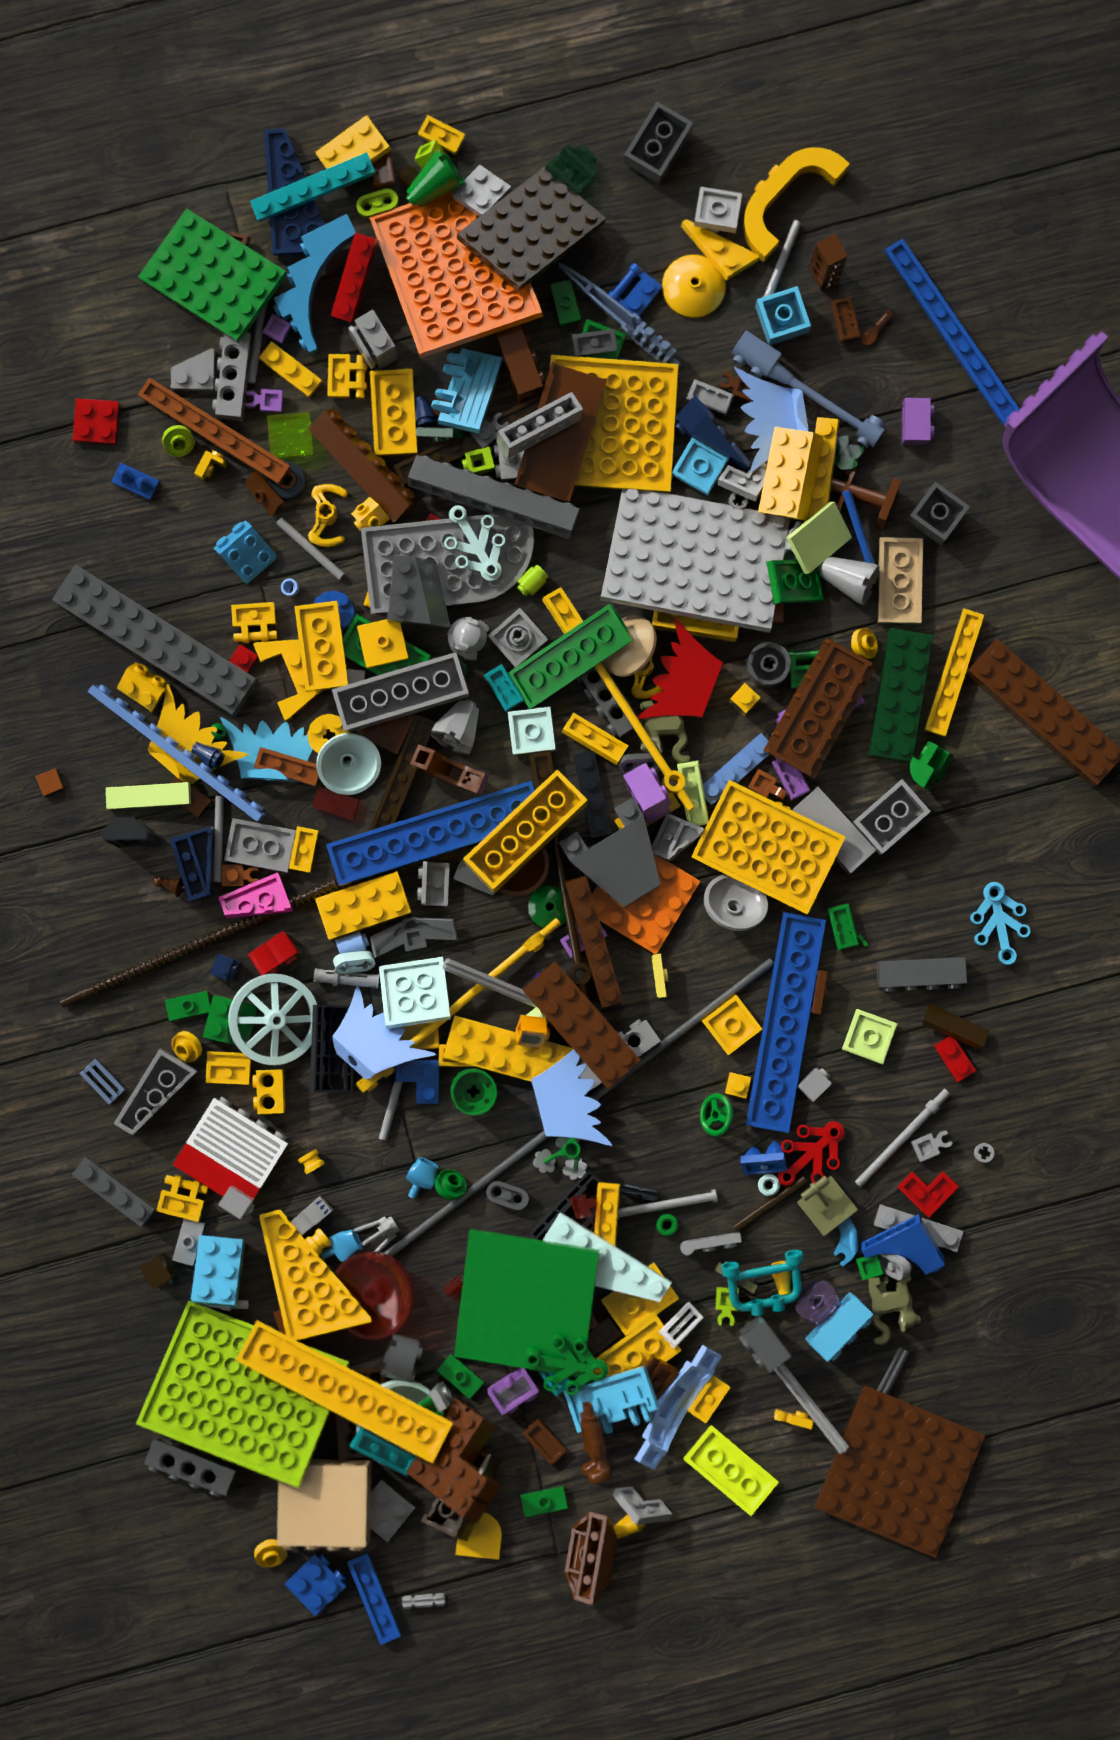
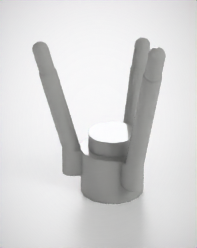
M384 1216L377 1221L354 1229L357 1233L380 1225L377 1227L379 1229L377 1233L362 1242L364 1246L381 1235L386 1238L363 1262L364 1266L370 1262L368 1261L369 1259H373L391 1240L397 1237L396 1233L400 1230L391 1216L387 1219Z

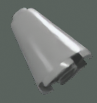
M828 557L818 566V571H820V577L858 604L864 605L872 593V585L877 582L880 567L873 563Z

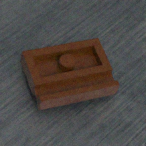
M651 1354L643 1366H646L658 1401L679 1372L676 1367Z

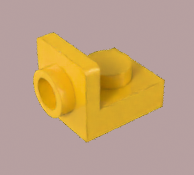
M205 451L194 472L196 478L204 481L206 476L210 477L215 467L213 463L225 468L227 464L223 460L224 456L215 451L212 453Z

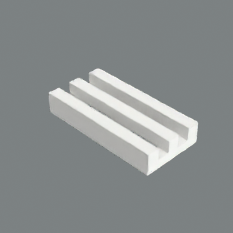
M687 1302L658 1333L665 1337V1341L669 1342L672 1348H675L704 1317L690 1302ZM689 1309L690 1312L668 1333L667 1331ZM695 1315L694 1321L674 1340L672 1337Z

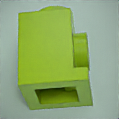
M490 447L465 453L466 459L462 460L464 469L470 470L476 475L495 472ZM480 461L482 466L475 467L474 463Z

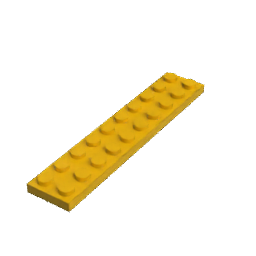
M256 1321L236 1359L242 1365L430 1463H433L452 1425V1422L259 1321Z

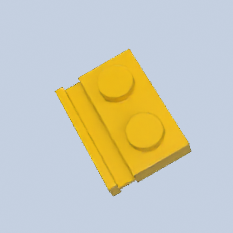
M207 1051L206 1083L250 1085L251 1059L243 1053Z

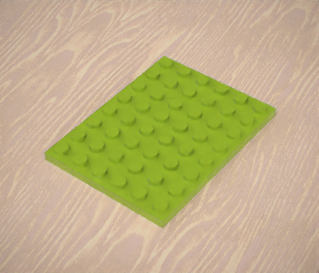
M188 1300L136 1424L299 1488L330 1410L236 1361L254 1325L202 1305L194 1304ZM311 1348L347 1368L350 1364L348 1361Z

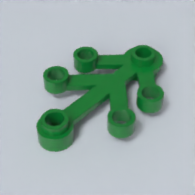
M559 1334L552 1338V1346L559 1350L565 1359L542 1355L541 1351L534 1347L527 1349L524 1355V1361L530 1367H536L541 1364L563 1368L555 1375L545 1378L544 1387L548 1391L555 1390L558 1383L576 1371L585 1372L576 1380H569L566 1383V1392L569 1395H575L581 1386L590 1380L601 1381L607 1377L609 1372L607 1363L601 1359H595L587 1348L586 1341L581 1338L574 1341L573 1349L576 1353L582 1354L587 1363L578 1362L566 1345L565 1338ZM560 1339L563 1343L556 1345L554 1341ZM578 1343H582L584 1347L582 1349H578L576 1345ZM535 1356L537 1360L535 1362H531L529 1360V1357ZM595 1368H600L602 1371L601 1373L597 1374L593 1370ZM553 1381L555 1384L553 1386H548L547 1382ZM575 1385L576 1389L570 1390L568 1386Z

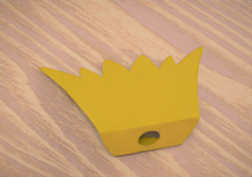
M167 684L163 708L157 724L162 729L161 734L166 738L168 736L174 738L179 743L177 746L183 751L185 749L191 751L196 742L221 749L222 753L225 754L221 766L249 755L239 751L222 750L227 744L224 741L212 744L214 736L211 734V731L217 732V728L208 727L199 730V712H195L184 719V704H181L176 710L172 691ZM150 742L148 747L149 753L178 779L191 784L200 779L154 742ZM197 756L194 758L200 764L203 762Z

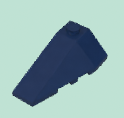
M695 395L675 417V428L681 435L686 434L690 439L693 437L728 457V461L747 471L751 466L750 461L733 441L728 442L727 432L723 427L714 424L713 414Z

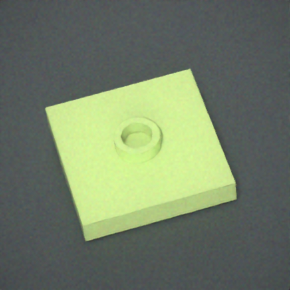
M856 1009L842 1050L883 1064L897 1023Z

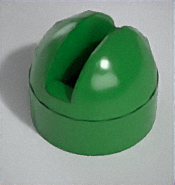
M215 723L211 726L223 731L222 735L211 731L214 740L220 741L226 737L227 730L224 725Z

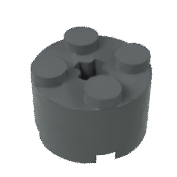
M764 642L757 645L747 659L746 671L748 677L760 688L778 686L785 680L790 671L791 659L789 653L781 645L772 642ZM765 661L773 663L771 670L764 667Z
M393 1333V1340L390 1339L383 1363L386 1364L385 1370H381V1376L399 1381L413 1382L416 1369H414L415 1360L419 1361L422 1354L421 1344L419 1340Z

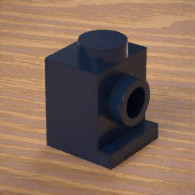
M217 954L210 974L233 982L241 962Z

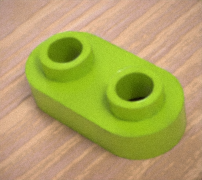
M383 189L364 195L357 201V211L363 218H370L371 216L395 209L398 206L397 194L391 189ZM386 199H390L392 201L388 205L384 203ZM366 205L371 206L369 211L364 210Z

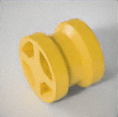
M317 1149L298 1159L299 1163L304 1165L306 1175L325 1164L319 1158Z
M319 1228L312 1237L308 1236L305 1239L318 1256L322 1254L324 1248H329L332 1245Z

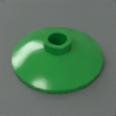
M544 886L533 893L529 900L528 910L531 919L538 926L544 928L555 918L559 920L561 925L566 922L560 888ZM547 903L554 905L552 911L546 910L545 906Z

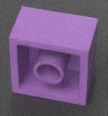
M644 763L623 775L629 792L648 824L671 812L669 794L664 785L661 786L658 780L659 777L653 767L649 769L647 764Z

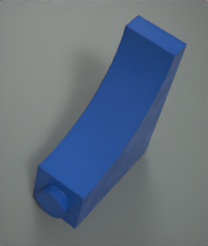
M919 1214L862 1242V1252L865 1258L878 1254L900 1255L916 1263L925 1275L930 1272H938L945 1266L944 1255Z

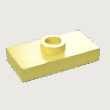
M661 954L652 955L656 994L658 998L666 997L665 982H668L667 969L662 967Z

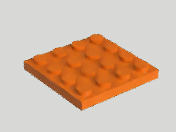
M654 854L661 886L625 908L599 886L594 890L592 898L600 922L653 954H657L700 881Z

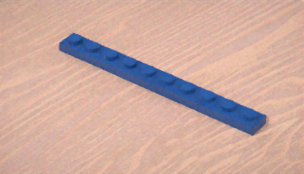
M902 238L885 249L884 253L1002 426L1008 422L1007 418L1015 410L1020 412V409Z

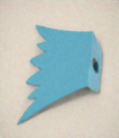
M220 717L227 730L234 751L249 754L237 759L241 779L298 782L286 778L285 775L275 769L259 770L254 768L260 747L308 761L313 749L309 744L308 734L304 736V727L300 728L291 737L289 725L287 722H284L273 735L269 726L264 721H261L256 735H254L248 725L244 724L242 733L232 723Z

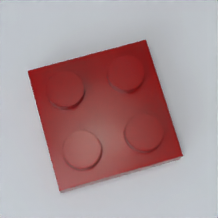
M76 398L73 441L116 445L119 401Z

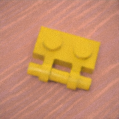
M329 354L328 398H350V390H356V398L364 399V391L367 390V383H365L367 364H365V359L362 355H357V363H350V354ZM350 371H356V382H350Z
M274 602L231 605L233 627H241L242 633L234 634V642H243L244 644L256 640L269 642L270 639H277V631H268V625H276ZM249 626H261V632H249Z
M166 1175L164 1183L172 1185L171 1191H161L156 1211L199 1222L205 1200L197 1199L198 1192L207 1194L209 1187L197 1180L192 1182L182 1179V1176L175 1175L173 1177ZM179 1188L191 1190L190 1196L178 1194Z

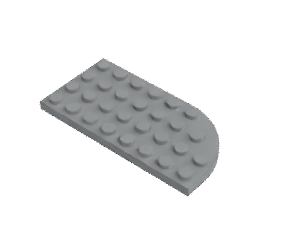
M487 514L494 519V524L490 528L485 547L488 558L493 548V536L495 534H502L505 537V543L501 546L497 561L501 565V575L494 581L485 580L479 571L456 567L455 560L460 555L466 556L470 561L481 562L477 555L455 549L447 550L445 548L444 541L447 537H454L457 541L470 544L459 524L453 523L450 519L361 528L371 614L388 612L392 559L394 555L436 561L446 606L483 602L503 594L521 578L530 562L534 543L533 527L494 514ZM485 515L466 517L477 539H479L482 527L481 519ZM485 518L484 524L486 526L491 525V520ZM495 537V543L501 544V537ZM453 540L447 541L448 547L455 545ZM463 558L458 559V564L464 566L465 560ZM488 566L487 572L493 574L495 572L494 567Z

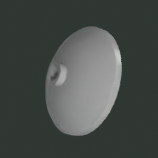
M726 874L713 879L707 886L704 894V906L708 915L717 924L730 930L745 931L752 929L763 921L767 913L768 901L765 893Z

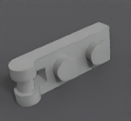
M739 1232L686 1240L680 1244V1250L683 1254L690 1255L695 1249H703V1252L716 1250L715 1246L724 1245V1248L737 1247L738 1242H741V1236Z

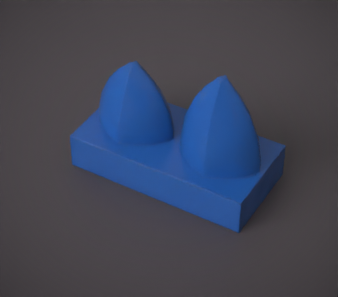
M120 463L112 479L113 484L150 501L160 483L158 479Z
M775 1140L768 1147L766 1154H761L756 1147L752 1146L745 1156H741V1166L744 1175L787 1172L784 1152Z

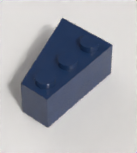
M210 826L169 839L188 900L196 902L213 896L214 828Z

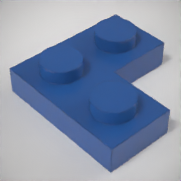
M411 1060L395 1066V1082H416V1103L438 1104L439 1060Z

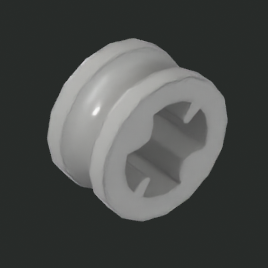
M733 492L729 498V505L738 509L746 508L748 498ZM735 496L743 497L744 500L741 506H738V503L736 505L733 503Z
M987 1143L978 1144L975 1147L974 1156L980 1162H989L994 1157V1149ZM983 1146L987 1147V1151L990 1152L989 1157L985 1156L986 1159H982L981 1154L978 1153L979 1149L983 1150Z

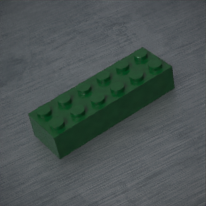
M890 628L887 632L867 754L868 758L904 764L911 763L914 755L933 635Z

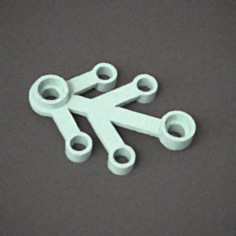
M459 505L452 507L449 512V518L453 523L459 524L470 544L457 541L454 537H447L444 541L445 548L447 550L455 549L477 555L481 562L470 561L466 556L460 555L455 560L456 567L479 571L481 576L488 581L496 580L501 575V565L497 561L501 546L505 543V537L502 534H495L493 536V548L488 558L485 547L490 528L494 524L493 517L485 515L481 519L482 527L479 539H477L466 520V510ZM456 510L461 511L462 517H455L454 512ZM489 518L491 525L486 526L483 522L484 519ZM495 537H501L502 543L496 544L494 541ZM453 540L455 545L448 547L447 541ZM463 558L466 562L465 565L460 566L458 559ZM488 566L494 567L495 572L493 574L487 572Z

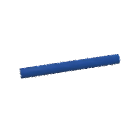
M846 490L842 494L864 560L867 563L875 564L851 490Z

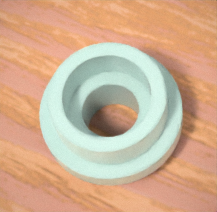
M766 1174L759 1179L758 1188L762 1194L772 1196L778 1192L780 1182L776 1176ZM767 1181L773 1183L771 1189H766L765 1183Z

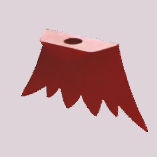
M676 617L675 627L680 645L675 642H671V645L677 657L661 656V661L669 674L659 675L652 679L664 692L656 693L650 697V699L658 701V703L642 712L637 717L638 719L657 716L702 717L723 662L698 643Z

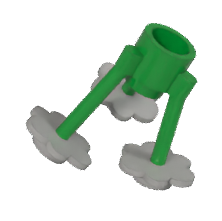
M559 1136L556 1139V1145L561 1147L560 1151L551 1155L548 1149H544L542 1152H536V1158L533 1160V1165L539 1168L541 1173L546 1171L551 1173L555 1169L554 1163L556 1158L562 1156L566 1160L563 1173L566 1176H570L571 1180L581 1179L587 1169V1164L582 1163V1159L579 1156L580 1146L578 1142L580 1139L574 1137Z

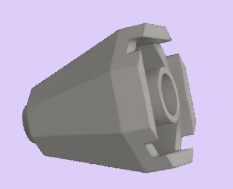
M469 699L458 701L435 723L431 731V737L441 746L447 748L450 745L454 747L452 751L469 755L474 745L479 713V709L476 707L477 704Z

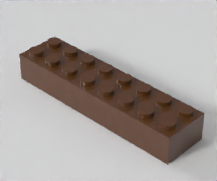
M996 639L966 671V675L1091 787L1098 785L1119 762L1120 748L999 639Z

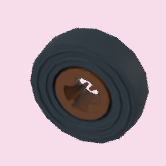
M284 461L291 467L286 476H289L290 479L293 478V481L289 482V486H285L284 482L278 485L268 479V484L281 499L291 500L297 498L304 491L306 477L299 465Z

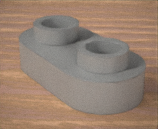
M896 1254L878 1255L884 1274L897 1280L909 1277L911 1265L904 1257Z

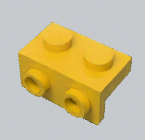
M135 662L126 669L117 689L152 712L156 709L166 691L168 683L165 682L164 678L150 672L146 666Z

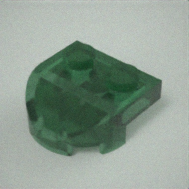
M570 144L564 146L561 152L547 163L545 170L549 171L553 177L579 195L592 183L597 173V158L588 148L584 146L580 148L572 147Z

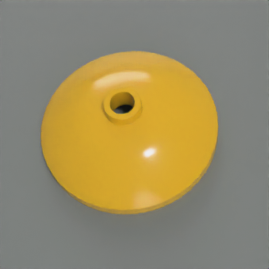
M687 255L674 261L665 272L662 283L663 296L668 306L677 314L687 318H700L714 312L721 304L726 290L725 278L707 257L701 255ZM693 279H696L699 283L697 285H693L691 281Z

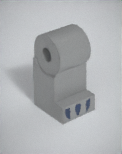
M320 1195L295 1217L291 1223L303 1235L331 1213L333 1209L323 1196Z

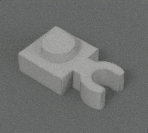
M947 1131L939 1132L936 1138H933L932 1133L911 1141L919 1162L940 1154L938 1147H949L952 1145V1141L943 1143L941 1140L943 1135L948 1134Z

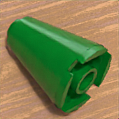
M438 149L407 189L409 195L406 198L414 207L416 205L422 207L457 189L466 181L463 176L461 178L458 176L459 170Z

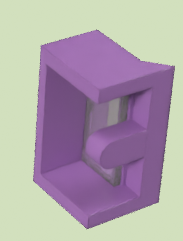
M520 1367L487 1388L489 1396L501 1415L505 1413L509 1415L519 1408V1404L524 1401L526 1403L532 1401L537 1397L536 1393L539 1392L527 1369Z

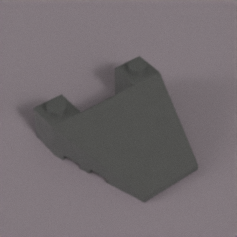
M633 797L614 808L624 827L588 849L578 832H575L559 842L571 864L624 908L661 886L647 823Z

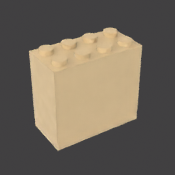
M311 1459L299 1488L278 1480L277 1546H283V1549H296L297 1546H305L307 1550H316L318 1546H327V1550H340V1547H349V1550L359 1551L362 1550V1547H366L371 1540L372 1460L347 1459L339 1461L338 1459Z

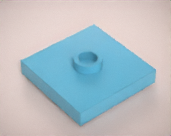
M692 437L674 467L672 476L708 496L729 458Z

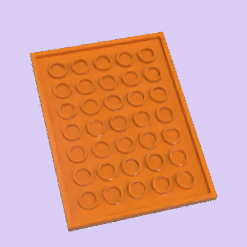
M453 191L422 207L418 205L414 207L409 203L370 217L420 358L543 317L531 282L518 292L457 240V233L479 216L453 199Z

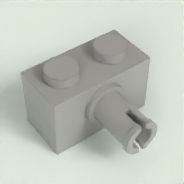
M498 443L494 444L495 457L499 456L500 462L499 465H496V477H501V483L515 482L524 451L507 459Z

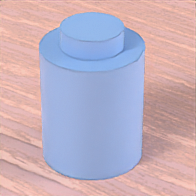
M360 931L335 939L340 954L367 951L366 946H369L366 934H361Z

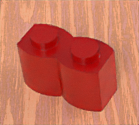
M282 931L250 952L248 956L259 973L266 975L276 974L279 971L278 967L285 963L287 966L297 960L296 955L299 954V951L286 931Z

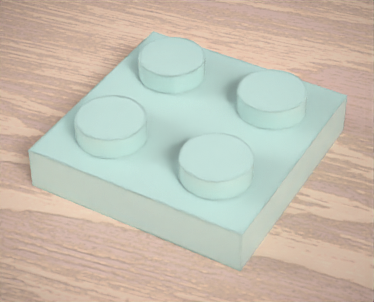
M550 707L508 712L513 755L555 750Z

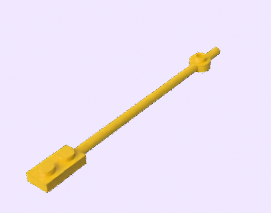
M561 587L543 597L542 601L564 634L583 622ZM600 663L594 668L664 774L662 785H664L667 792L677 794L687 811L693 809L695 806L683 789L685 785L683 774L679 771H671L603 664ZM670 780H674L676 786H672Z
M555 918L541 931L532 935L525 941L523 946L488 975L498 978L525 954L532 950L537 952L544 946V939L561 925L559 920ZM476 984L450 1006L451 1017L486 987ZM447 1020L431 1022L411 1039L414 1043L409 1048H415ZM394 1066L376 1073L370 1079L363 1077L356 1083L362 1092L366 1090L370 1092L378 1085L377 1081L382 1076L386 1078L395 1071Z

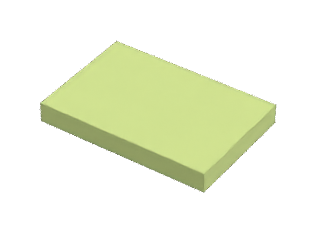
M829 502L786 539L804 574H809L850 540L852 536L835 502Z

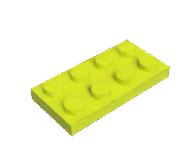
M712 1425L708 1427L683 1458L750 1516H752L779 1483L777 1479Z

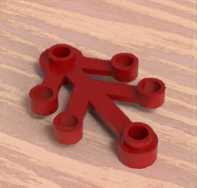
M835 1121L827 1123L824 1128L808 1127L806 1125L798 1126L796 1132L801 1138H806L809 1135L823 1137L816 1143L784 1140L781 1143V1148L784 1152H807L790 1168H787V1172H778L777 1178L782 1185H791L795 1181V1175L813 1158L811 1181L815 1184L816 1182L813 1179L815 1174H820L821 1178L824 1177L822 1174V1149L828 1143L829 1158L826 1161V1165L829 1169H837L840 1166V1161L837 1158L838 1142L843 1139L845 1133L843 1126ZM805 1127L807 1129V1134L802 1136L799 1133L800 1128ZM832 1128H836L838 1134L834 1137L830 1135ZM786 1142L791 1143L792 1147L790 1150L784 1149ZM831 1159H835L837 1161V1165L835 1167H831L829 1165V1161ZM785 1173H789L791 1175L789 1181L783 1180V1175Z

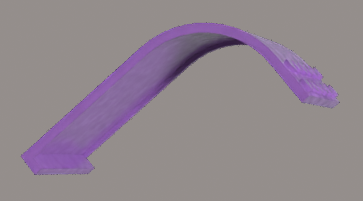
M1101 331L1097 336L1093 334L1085 342V346L1081 351L1079 349L1076 350L1069 358L1070 361L1066 364V367L1061 365L1054 372L1055 376L1050 382L1046 380L1038 388L1039 391L1035 397L1029 396L1022 404L1023 407L1020 409V412L1015 410L1007 418L1008 422L1004 425L1006 429L1003 433L1002 444L1012 467L1036 499L1120 580V398L1110 385L1101 365V350L1108 338Z

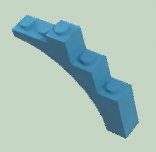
M347 214L301 236L303 243L300 244L306 256H310L287 267L290 272L287 275L289 282L292 286L296 285V287L274 298L276 304L273 307L278 317L282 316L285 320L293 318L290 323L295 333L299 331L302 337L299 342L304 352L309 351L311 355L319 352L311 322V306L315 286L331 258L345 245L353 241L356 231Z

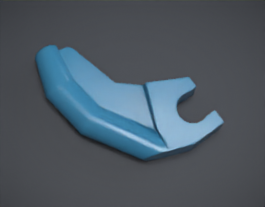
M851 1218L846 1219L838 1226L841 1236L834 1255L836 1256L839 1253L845 1254V1259L840 1262L842 1266L850 1262L858 1251L857 1230Z

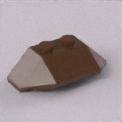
M589 1511L585 1517L572 1527L565 1574L573 1592L574 1600L595 1605L610 1582L618 1538L610 1516Z

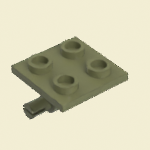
M824 1176L815 1184L811 1183L810 1188L800 1194L802 1199L797 1202L824 1237L858 1211L832 1176L828 1178Z

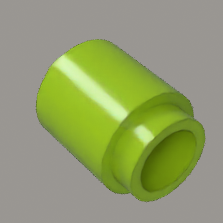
M535 565L534 568L531 567L517 581L519 584L517 588L524 596L528 594L533 596L546 583V579L549 576L541 567Z

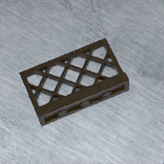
M384 1366L351 1369L358 1374L366 1373L364 1376L366 1378L372 1372H380L381 1380L378 1384L386 1383V1377L381 1376V1370H385ZM334 1413L337 1459L340 1461L350 1458L368 1457L360 1452L351 1453L350 1444L357 1432L355 1433L349 1428L350 1421Z

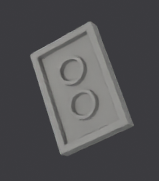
M232 818L224 861L288 873L296 830Z

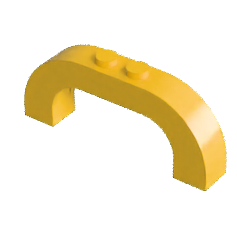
M806 148L787 157L780 166L776 164L768 174L770 177L766 181L761 180L754 190L756 192L749 200L745 211L743 231L750 250L756 253L764 263L778 247L779 240L766 229L763 223V214L797 176L808 172L817 173L834 186L848 171L850 163L831 150Z

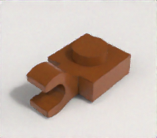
M760 769L757 770L748 786V789L766 798L769 794H772L777 799L783 801L787 794V791L775 785L776 778Z

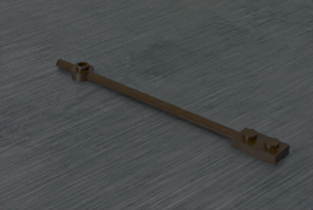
M550 751L529 754L535 790L554 773ZM558 833L551 840L574 962V966L569 971V978L578 985V988L589 1000L586 983L591 978V970L586 964L582 963L573 909L565 886L567 877ZM582 971L584 974L583 978H577L576 972Z

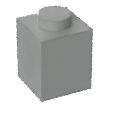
M814 1068L797 1087L814 1102L832 1084L829 1081L831 1077L823 1068L820 1070Z
M230 1186L220 1201L219 1206L237 1218L242 1219L244 1215L248 1217L255 1207L252 1205L255 1199L236 1187Z

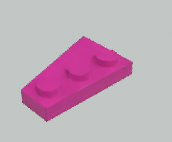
M279 873L218 897L227 919L293 911Z

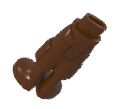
M583 1402V1411L580 1413L581 1433L583 1435L584 1451L588 1453L591 1460L582 1465L581 1472L583 1475H588L589 1482L600 1483L608 1480L612 1475L611 1467L606 1457L607 1451L603 1441V1428L593 1405L590 1402Z

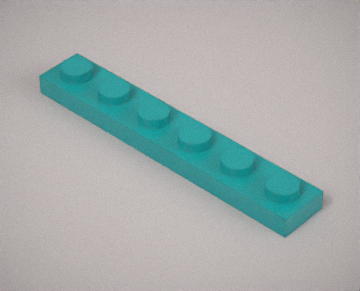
M366 152L253 199L250 203L256 219L260 223L373 176L376 172L369 154Z

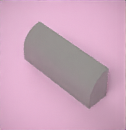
M819 787L813 790L793 809V811L846 836L835 861L848 875L876 851Z

